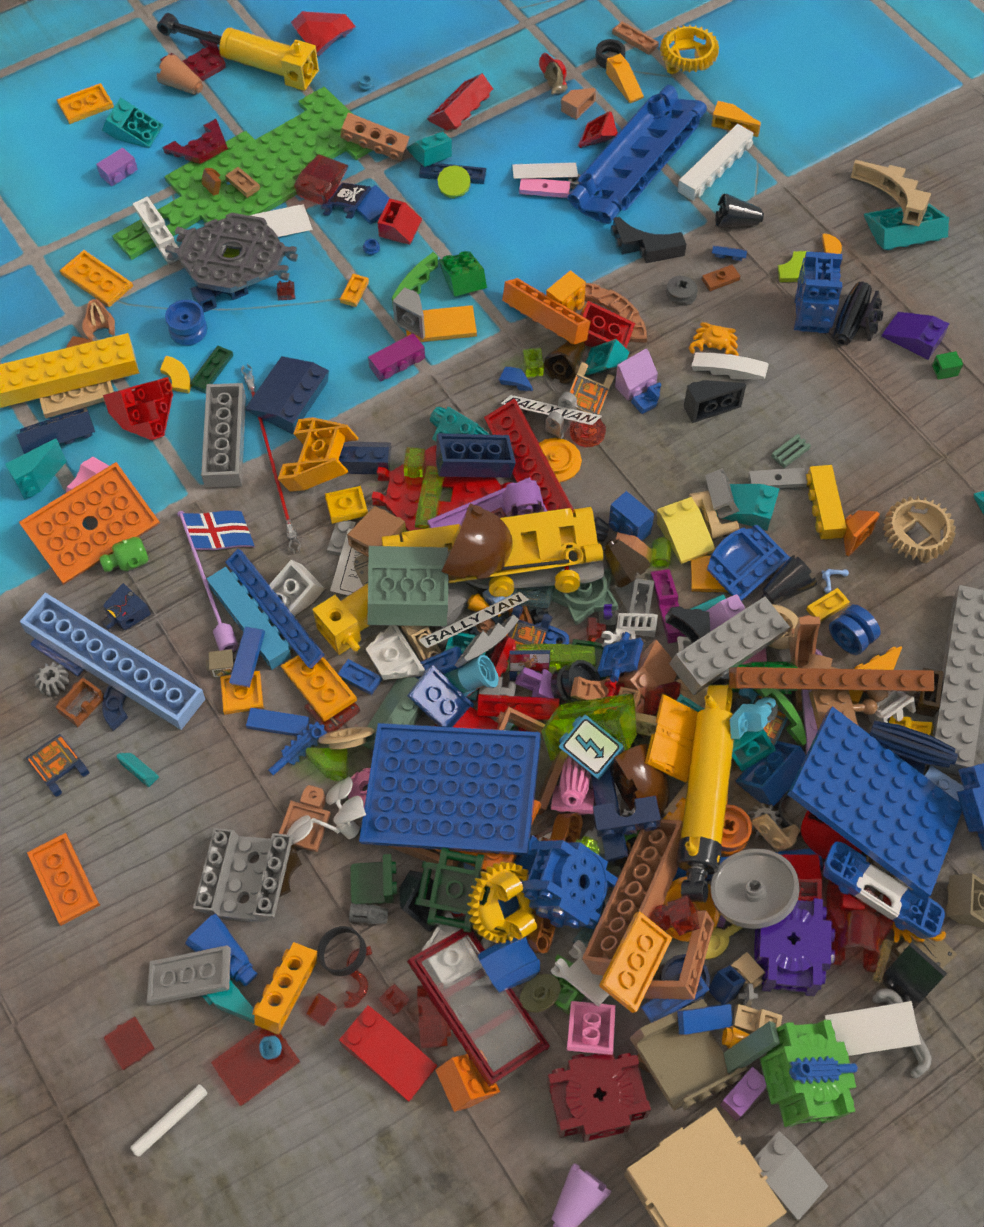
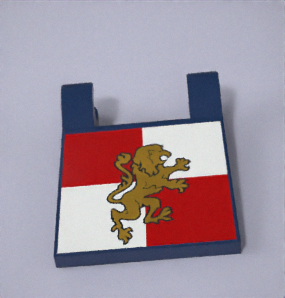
M550 650L510 651L509 681H516L517 672H521L524 667L535 672H541L543 669L549 671Z

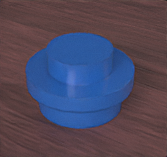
M367 239L363 245V250L369 255L376 254L380 250V244L376 239Z

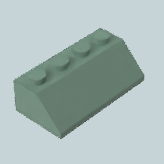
M405 677L396 680L367 727L374 729L375 732L366 737L367 741L362 744L363 746L374 750L378 723L416 724L423 711L407 695L419 679Z

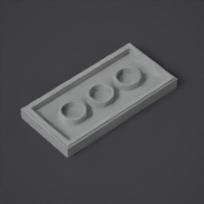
M226 945L150 961L147 1004L155 1005L229 990L231 948Z

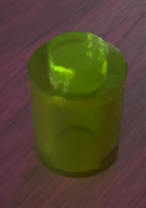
M659 537L652 542L651 563L653 566L665 568L671 564V542L664 537Z

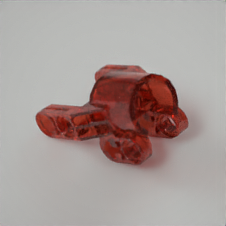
M829 880L826 898V921H832L831 928L835 929L834 942H831V950L835 951V960L831 964L840 966L842 961H845V949L854 946L864 947L863 967L865 971L875 973L880 960V945L890 933L894 921L880 913V917H877L873 913L861 909L840 910L841 891L837 884ZM883 894L882 902L891 907V900Z

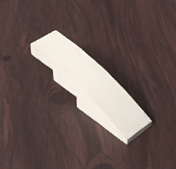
M145 197L133 203L143 225L168 265L178 261V258L173 261L167 260L169 254L165 252L167 245L175 248L179 247L174 242V237L166 227L164 219L150 199Z
M695 353L692 369L693 371H710L712 375H729L730 379H765L768 363L729 354Z

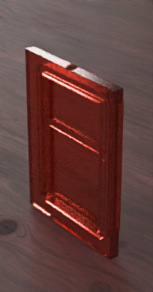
M258 1027L211 1063L218 1072V1076L222 1078L230 1090L231 1095L234 1096L240 1106H243L299 1064L300 1060L281 1033L278 1035ZM276 1036L280 1040L282 1049L277 1058L268 1060L262 1057L259 1045L264 1037Z

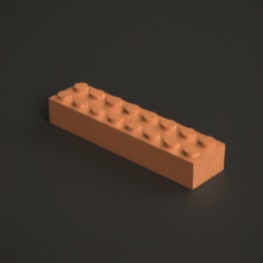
M661 819L660 827H657V829L653 831L640 830L582 957V960L592 974L604 976L636 912L640 911L655 923L678 869L676 862L683 821Z

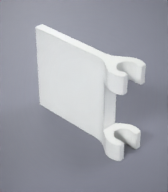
M577 940L569 951V954L577 959L574 964L569 968L566 961L560 958L551 969V973L566 979L599 1007L609 994L599 987L603 976L592 974L582 960L586 947L583 942Z

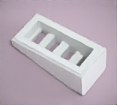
M619 613L616 629L635 631V635L654 638L658 615ZM623 620H627V626H623ZM631 621H635L634 627H630ZM639 622H643L642 627H638Z

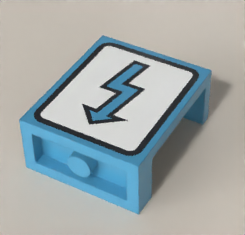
M579 716L572 724L573 730L569 734L566 732L559 740L561 743L559 748L599 780L614 762V757L621 754L625 747L588 716Z

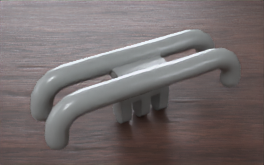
M891 989L878 990L876 995L872 997L874 1003L885 1002L888 1005L903 1003L899 994ZM920 1033L921 1044L910 1046L918 1061V1066L910 1073L913 1078L922 1076L931 1066L932 1058Z

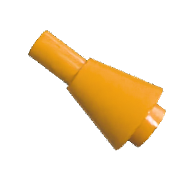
M479 593L471 595L467 602L469 605L468 609L475 612L490 606Z

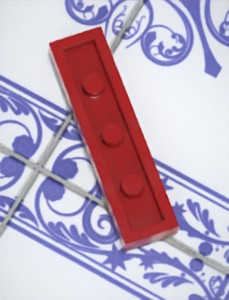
M478 694L477 716L498 717L500 712L504 713L510 707L533 719L558 720L559 699Z

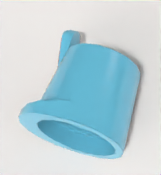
M485 655L478 656L458 670L460 683L468 690L463 693L464 697H468L481 687L495 688L498 685L499 679L494 664Z

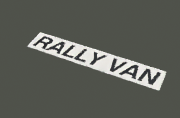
M510 395L500 403L505 405L515 398L521 409L546 415L555 411L561 414L564 419L593 425L602 417L601 415Z
M519 592L423 637L419 641L426 648H429L529 599Z

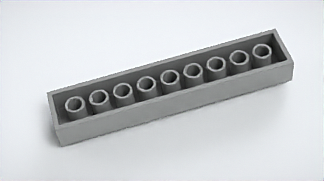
M963 585L958 586L953 596L941 670L943 671L940 707L934 716L932 733L933 737L956 748L955 753H958L955 765H950L949 768L932 766L939 771L960 776L958 769L974 766L984 697V590ZM926 764V768L931 767V765Z

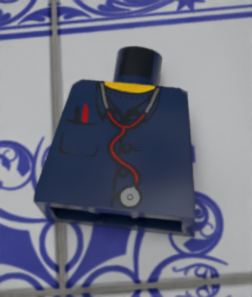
M122 583L104 603L103 608L108 616L100 622L107 630L115 624L123 630H127L151 615L147 604Z

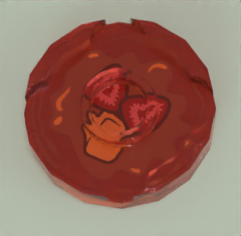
M598 419L593 425L572 421L570 425L572 440L577 445L583 447L599 445L606 435V426L601 419Z

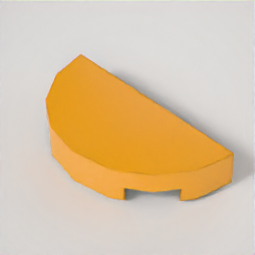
M822 234L824 253L841 254L842 245L840 241L830 234Z

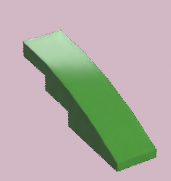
M434 252L420 261L407 274L393 294L392 301L404 287L415 291L417 294L421 293V285L430 280L429 273L438 268V256Z

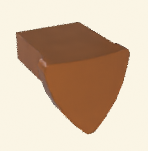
M205 168L202 175V185L212 195L219 194L221 184L220 174L213 168Z

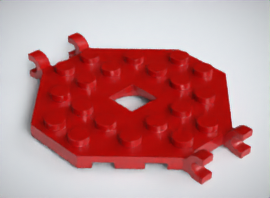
M433 445L392 471L384 467H378V481H389L386 496L380 492L373 491L372 505L386 506L396 517H400L405 521L407 531L428 529V520L506 488L511 482H506L502 485L495 477L439 476L436 465V445ZM438 487L451 488L453 490L451 502L433 500L435 489Z

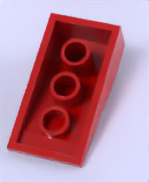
M369 1005L339 1039L344 1049L408 1102L411 1101L438 1067Z

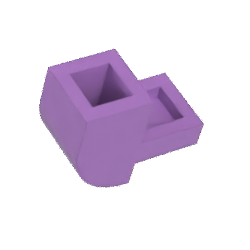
M524 667L516 677L515 684L533 691L532 697L554 698L550 686L552 674L546 669L538 673Z

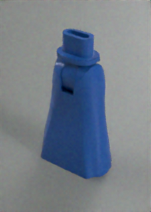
M217 914L211 915L185 942L194 952L229 946L231 948L230 978L235 979L236 982L240 981L244 986H247L258 975L252 968L253 965L250 963L247 954L239 946Z

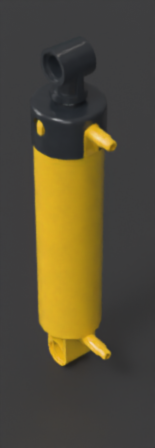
M709 685L707 695L704 697L706 702L705 709L697 713L683 825L676 862L677 866L686 871L688 876L687 880H683L681 885V898L684 902L705 903L708 898V884L705 879L708 875L717 873L720 869L721 843L734 739H731L730 718L734 715L730 713L732 689H729V685Z

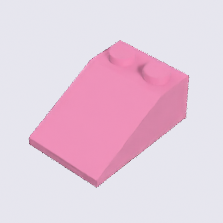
M571 1001L567 1050L613 1055L615 1005L601 1004L598 1007L594 1003Z

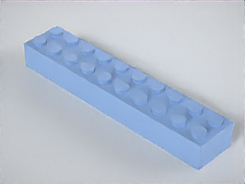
M47 593L43 594L20 621L27 634L182 730L205 701L201 688Z

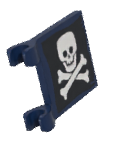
M342 182L328 202L321 205V209L325 210L323 215L329 216L334 206L344 208V213H347L346 218L352 219L357 207L369 193L371 187Z

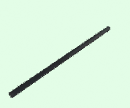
M569 559L549 562L503 567L501 571L565 564L570 562Z

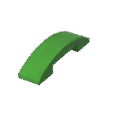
M755 689L761 697L770 695L775 700L776 704L791 722L785 729L797 744L805 745V730L791 702L777 689Z

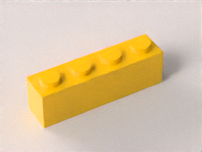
M832 465L811 466L808 474H806V479L810 489L808 492L809 500L813 503L812 515L816 517V532L820 534L821 540L843 538L847 527Z

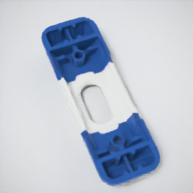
M835 842L830 847L825 860L823 875L837 884L842 893H851L893 920L898 929H907L921 939L933 938L940 933L945 917V912L941 905L929 897L925 899L916 891L909 889L868 863L865 856L842 842ZM870 885L886 895L891 900V907L866 892L864 886Z

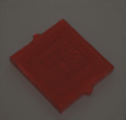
M133 1017L123 1025H118L117 1029L104 1037L122 1070H125L137 1061L140 1062L142 1057L155 1049L136 1017Z

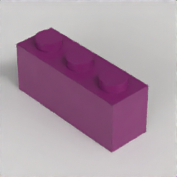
M412 333L368 356L369 368L381 382L425 359V347Z

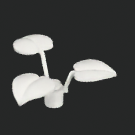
M347 777L335 784L326 795V802L329 805L336 802L340 809L333 819L337 826L334 827L315 818L310 819L309 815H305L295 821L287 832V835L293 836L292 845L301 841L310 833L313 823L329 828L337 834L341 832L347 839H352L358 834L360 827L353 820L366 816L362 798L354 796L343 805L340 803L341 799L347 797L352 789L353 781L351 777Z

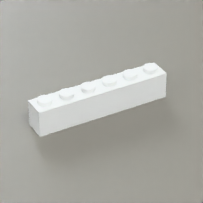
M737 124L679 180L677 192L692 201L698 196L701 197L704 191L711 187L718 177L720 178L737 158H741L746 149L751 148L753 132Z

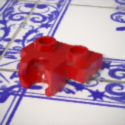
M507 635L503 638L502 643L498 642L494 646L492 653L488 655V658L493 661L499 677L507 670V660L510 651H515L516 640Z

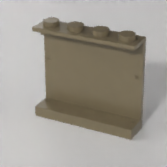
M701 999L678 1011L707 1007V1004ZM677 1011L640 1028L630 1037V1040L673 1111L681 1107L686 1110L693 1106L697 1099L700 1102L704 1101L712 1095V1091H715L717 1094L727 1087V1083H730L731 1086L742 1079L741 1074L747 1070V1067L736 1069L732 1074L728 1073L724 1053L710 1031L686 1035L679 1034Z

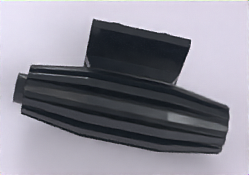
M867 282L856 283L844 301L836 321L833 336L834 341L838 345H848L860 327L866 329L868 341H871L873 335L877 334L878 323L882 321L884 314L881 311L882 299H880L879 291H875L870 303L872 288Z

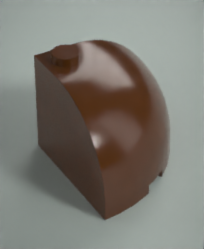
M470 503L453 538L441 572L460 578L476 576V579L487 578L492 573L500 572L506 565L513 547L512 535L506 524L495 514Z
M649 744L635 746L614 757L612 769L614 782L629 809L632 811L634 808L635 799L656 796L660 818H662L669 803V781L666 773L645 764Z

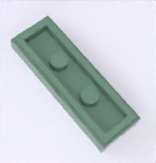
M767 1022L724 1052L729 1074H732L738 1068L746 1067L780 1044L775 1023Z

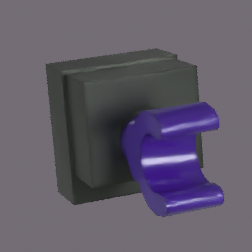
M604 604L603 612H598V632H615L616 618L615 612H612V604Z

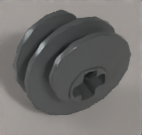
M675 276L667 283L666 293L670 300L686 306L696 300L697 285L691 278Z

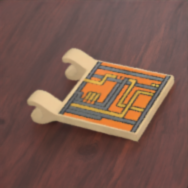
M582 362L570 393L577 398V410L599 415L614 376L608 374L604 383L600 384L584 376L588 365Z

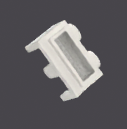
M888 691V697L877 702V711L873 715H868L869 722L873 724L875 720L888 723L887 719L892 715L894 719L901 721L903 719V707L909 709L912 713L916 712L914 697L902 691Z

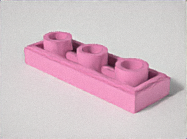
M521 178L519 194L568 198L570 181Z

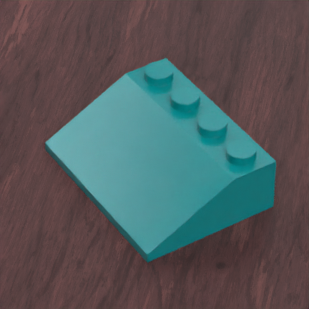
M928 203L920 226L903 223V210L901 207L864 213V218L876 243L884 250H892L895 247H908L910 244L915 243L924 244L926 241L931 240L940 241L942 238L948 237L949 217L930 203Z

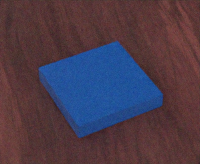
M375 185L371 187V190L357 207L356 211L369 224H372L380 219L389 197Z

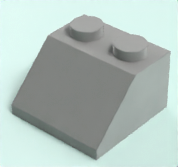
M404 287L392 301L394 323L424 339V314L420 296L415 291Z

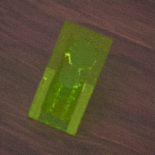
M306 748L308 760L327 779L340 781L348 777L349 755L347 748Z

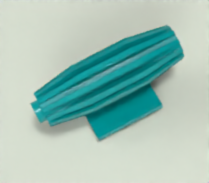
M438 406L431 413L430 422L437 428L432 440L436 442L437 433L490 435L478 423L451 407L445 409Z

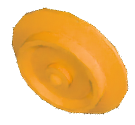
M550 438L539 442L559 482H565L577 474L580 470L582 459L580 451L574 444L560 438Z

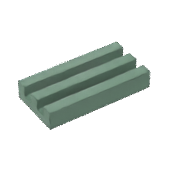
M797 434L774 451L771 457L785 468L808 451L811 445L809 443L806 444V440L804 438L801 439L800 435ZM802 446L800 450H798L784 462L782 461L785 457H787L788 455L793 453V451H795L797 448Z

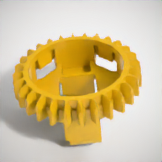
M689 24L688 27L683 25L680 28L677 26L676 29L672 28L671 31H667V34L663 36L660 51L669 74H675L681 68L682 72L688 71L690 73L691 71L697 72V70L703 71L713 65V62H716L718 57L719 45L716 36H713L712 32L708 33V29L703 30L702 27L697 28L696 25L691 27ZM694 35L702 40L705 39V44L695 41ZM674 41L675 44L670 48L669 44ZM695 49V59L683 58L679 51Z
M512 862L494 863L493 867H486L487 872L481 871V879L475 878L477 884L476 886H471L474 891L473 894H468L472 898L471 902L467 903L468 906H471V910L467 912L469 915H472L469 921L474 923L473 929L477 930L478 934L486 940L495 943H505L506 939L513 941V937L521 940L537 929L534 920L535 916L531 914L535 910L529 907L531 900L524 897V893H522L523 885L521 881H527L529 875H527L528 870L522 869L523 866L516 865ZM488 886L490 887V893L485 905H480L479 900L482 901L485 893L483 888ZM517 896L520 909L504 919L498 899L508 901Z

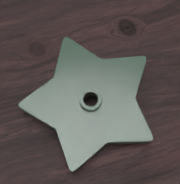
M609 568L604 569V576L601 579L580 583V587L574 592L563 593L557 590L556 587L547 592L549 600L568 608L575 625L580 624L593 612L603 611L604 604H612V611L618 610V604L609 590L612 581Z

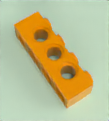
M293 942L290 949L285 950L281 966L275 968L271 984L266 985L262 995L263 999L260 1003H256L252 1013L256 1026L278 1035L317 964V951ZM274 1003L279 1004L278 1006H271Z

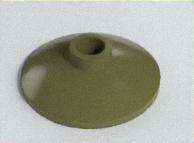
M541 974L528 981L520 994V1002L523 1008L528 1012L537 1013L551 1007L560 994L561 986L558 979L550 974Z

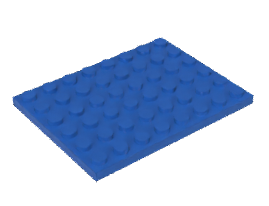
M832 706L828 709L787 795L926 899L932 894L962 812L960 802L894 752L883 747L879 741L871 737L870 734Z
M378 723L364 807L366 816H363L359 842L369 845L440 850L443 847L454 851L528 856L541 733Z

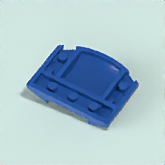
M754 525L751 529H745L744 527L728 535L712 553L707 571L732 596L738 594L742 601L790 557L759 525Z

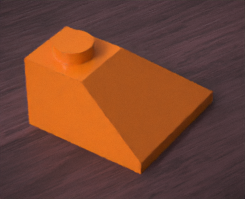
M858 510L854 515L850 514L845 519L847 528L843 538L845 553L848 557L873 533L880 513L877 511Z

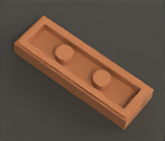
M623 21L612 29L613 35L648 55L659 46L658 41Z

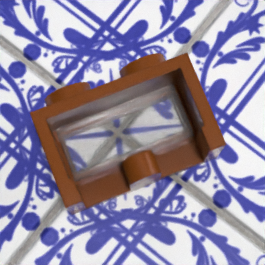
M82 678L72 686L66 696L58 701L56 709L60 715L72 722L76 727H79L103 701V694L99 688Z

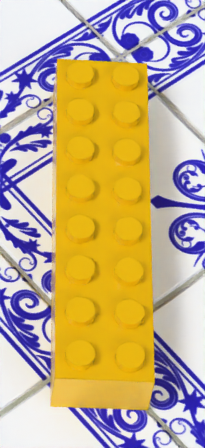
M126 333L0 364V408L139 374L129 334Z

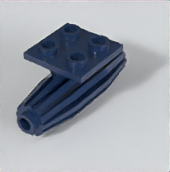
M874 720L870 736L874 737L883 747L894 752L921 774H923L926 764L949 768L950 765H955L958 753H955L956 748L931 735L908 727Z

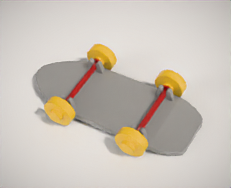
M570 551L568 557L571 561H576L577 554L574 551ZM603 561L468 580L465 582L479 588L489 589L490 594L494 597L504 596L506 598L512 595L514 588L555 585L556 589L560 592L571 593L580 587V583L601 579L604 576Z

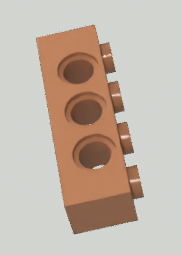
M349 112L341 128L340 135L341 138L348 142L356 143L363 148L374 150L378 154H384L393 160L399 161L403 159L410 138L407 135Z

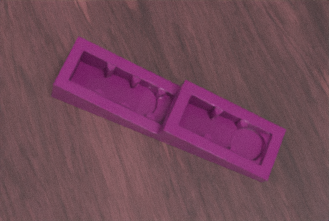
M670 569L651 572V579L654 581L653 587L667 643H676L679 636H686L675 627L665 623V615L671 607L679 606L678 594Z

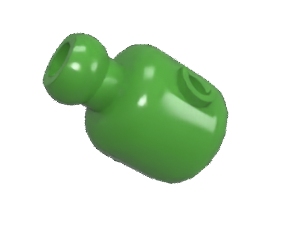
M131 537L113 544V554H104L99 558L105 572H110L117 566L122 571H129L146 564L149 560L143 542L139 537Z

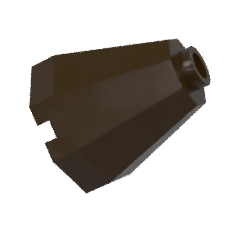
M611 539L604 545L603 554L613 582L619 588L637 579L635 576L638 574L642 575L651 565L647 558L619 539L616 541Z

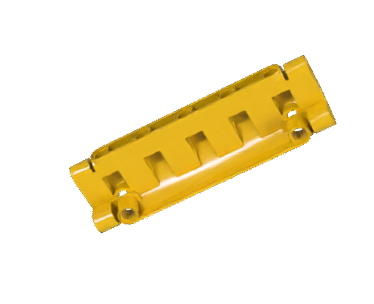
M571 508L500 518L510 530L513 540L512 552L504 567L569 559L568 554L570 551H574L577 554L576 561L569 559L570 563L495 572L490 577L603 561V550L601 544L597 542L592 508L573 509V512ZM460 524L402 532V542L400 541L399 534L381 537L382 546L448 547L449 552ZM448 575V583L476 579V576L460 578Z

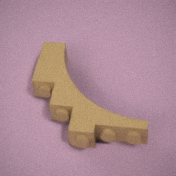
M855 160L851 178L874 185L888 193L899 203L903 210L902 222L920 226L927 210L931 193L916 190L918 181L904 178L905 168L892 165L884 167Z

